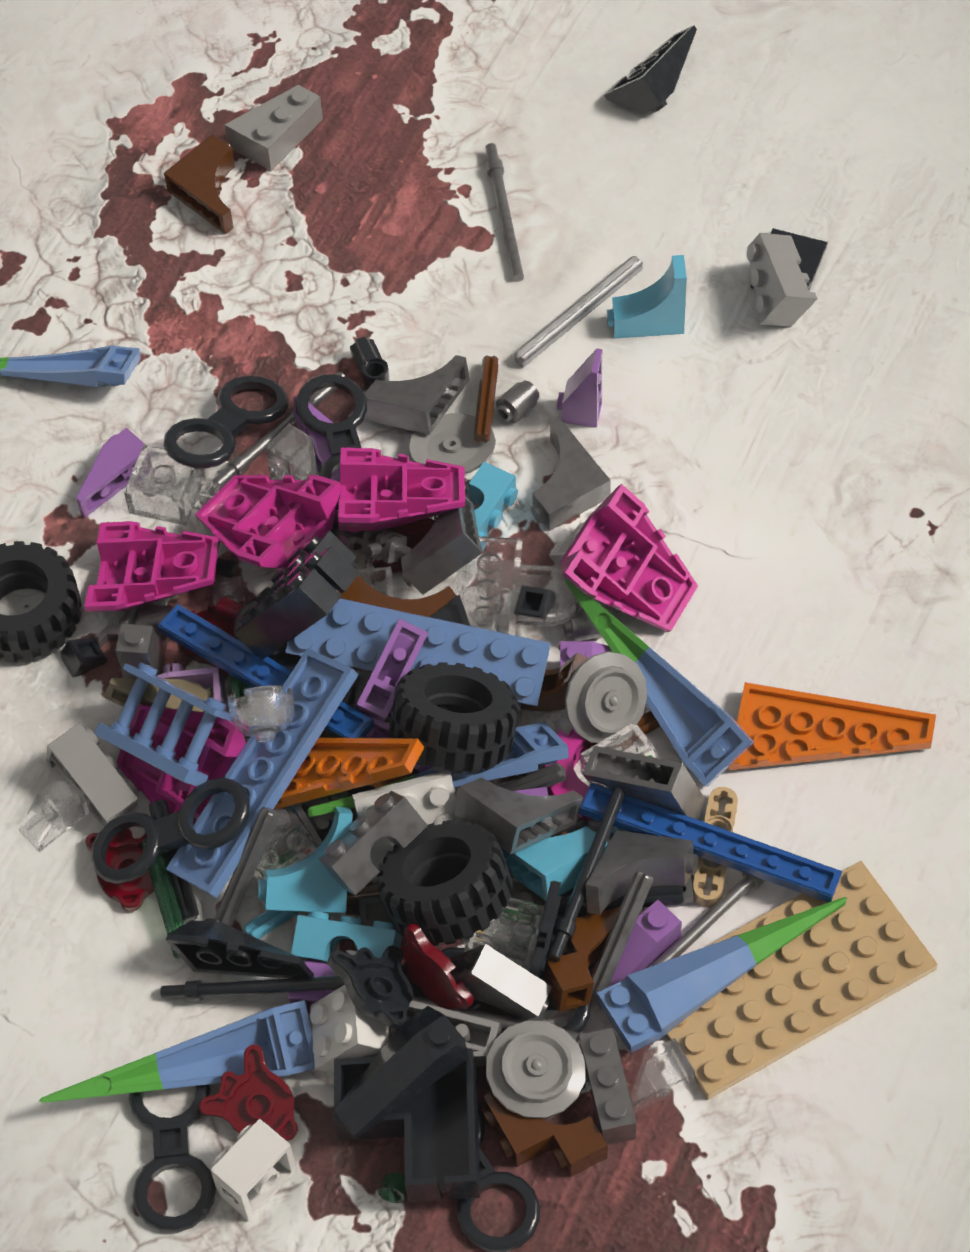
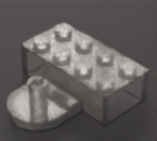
M479 536L482 554L457 571L455 594L457 596L460 595L470 625L473 627L517 636L518 624L538 626L560 625L572 619L580 608V603L565 583L567 578L562 575L560 567L523 565L522 538ZM522 585L548 589L554 593L556 597L555 604L545 621L514 616Z

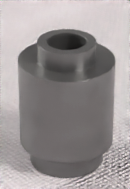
M527 380L517 382L497 399L498 415L504 421L518 422L536 406L537 400L540 397L538 389Z
M584 609L568 611L567 618L562 620L565 636H571L572 641L602 637Z

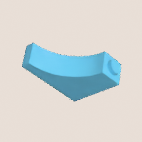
M684 255L672 256L668 270L651 286L629 295L612 297V309H607V326L613 327L614 338L684 334L687 284Z
M349 807L335 808L333 823L326 838L307 858L285 868L265 870L264 880H258L257 899L263 900L265 910L346 913L347 890L340 886L319 859L325 854L326 848L332 842L341 839L350 830L353 813Z
M585 826L572 833L547 837L511 855L502 848L501 850L511 876L546 901L550 883L553 880L561 882L558 896L575 887L596 833ZM607 842L606 845H605V848H604V850H603V853H604V851L606 850V848H607V846H608V842Z

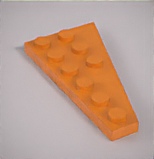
M745 682L737 724L748 734L754 743L728 767V771L931 749L936 714Z
M318 738L273 810L410 774L424 746L419 739Z

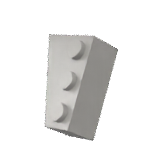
M759 233L748 245L746 251L747 260L750 262L751 285L754 287L756 298L755 310L758 313L759 322L761 325L792 327L818 298L815 292H810L806 283L810 279L807 273H802L798 264L802 260L792 237L789 235Z

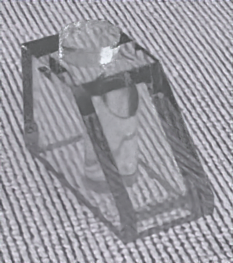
M63 773L37 794L18 828L19 832L41 852L90 812L84 793Z
M676 1038L667 1042L665 1040L658 1041L652 1044L647 1049V1052L644 1053L630 1096L634 1115L694 1086L695 1071Z

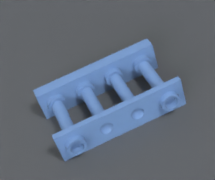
M141 662L138 667L125 663L123 670L137 676L118 721H114L112 726L99 722L94 734L182 782L199 786L207 781L208 775L197 770L199 766L197 760L216 718L220 717L233 722L235 715L225 711L226 704L208 697L205 701L156 676L158 670ZM148 683L159 687L158 693L140 733L132 736L130 735V723ZM172 694L182 699L162 746L158 745L155 748L152 746L153 740L151 738ZM193 706H196L205 711L185 757L177 760L174 758L176 755L174 749Z

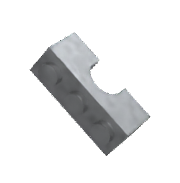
M390 791L380 796L375 801L374 808L365 816L356 819L351 824L350 830L341 839L332 842L326 848L325 854L319 861L343 889L356 895L379 873L370 857L371 848L378 839L387 837L390 842L405 848L428 825L404 796Z
M613 1028L579 1034V1047L585 1059L586 1081L590 1083L594 1102V1115L601 1135L607 1145L636 1139L637 1123Z

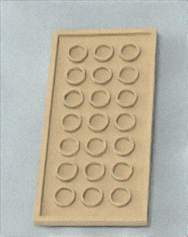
M862 860L842 871L832 901L847 897L845 906L752 968L665 1035L708 1100L937 970L938 963ZM801 893L709 945L828 902Z

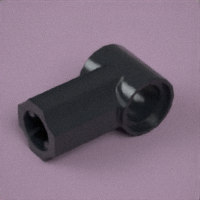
M367 337L356 339L355 343L350 346V353L363 379L365 391L370 388L376 379L390 381L388 363L382 359L374 340Z

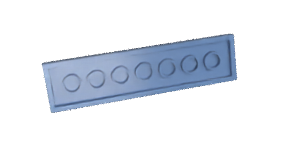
M339 599L328 615L290 640L286 647L285 653L302 657L308 648L348 667L373 672L400 618L428 632L410 671L414 668L420 669L422 665L426 664L437 665L439 662H447L448 665L461 663L470 668L475 666L483 669V672L487 674L493 673L498 677L499 681L504 680L510 689L513 690L518 703L538 707L551 643Z
M308 648L305 650L224 777L236 780L246 789L250 799L249 816L243 829L232 841L219 848L203 850L194 848L190 844L180 847L166 870L215 898L219 896L239 864L260 809L262 807L274 809L359 675L357 672ZM225 792L213 794L193 825L195 832L208 835L224 828L231 820L235 810L233 795Z

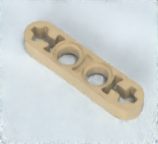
M718 787L710 793L705 823L722 826L726 830L733 832L738 797L732 789ZM721 799L727 800L724 816L718 815ZM698 856V867L693 882L694 900L701 906L712 907L722 898L727 866L720 864L717 867H709L704 863V858ZM707 877L713 878L710 895H705L703 891Z

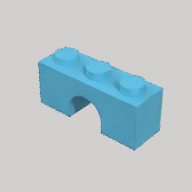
M486 462L482 463L469 482L470 501L480 505L474 512L481 549L484 548L492 528L496 529L499 526L507 506H512L518 496L516 476Z
M313 911L309 912L308 916L298 915L291 954L303 959H316L327 962L335 946L340 941L352 939L358 950L366 947L371 950L375 957L380 958L388 946L393 945L400 948L402 935L393 930L394 926L391 923L374 921L373 927L361 925V919L341 916V922L328 920L329 914Z

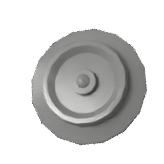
M450 413L442 417L430 435L414 432L409 443V450L414 462L426 464V460L429 459L464 466L466 474L478 469L483 462H487L494 453L496 439L491 428L490 440L487 443L482 441L477 443L474 440L473 434L475 417L469 414Z
M604 652L591 656L578 666L568 683L565 706L567 718L574 731L585 740L600 744L615 742L626 736L636 727L644 714L647 700L646 679L638 664L624 654Z
M526 1020L508 1027L494 1040L486 1058V1079L493 1096L507 1110L525 1118L545 1119L564 1112L578 1098L585 1082V1059L578 1043L564 1029L547 1021Z

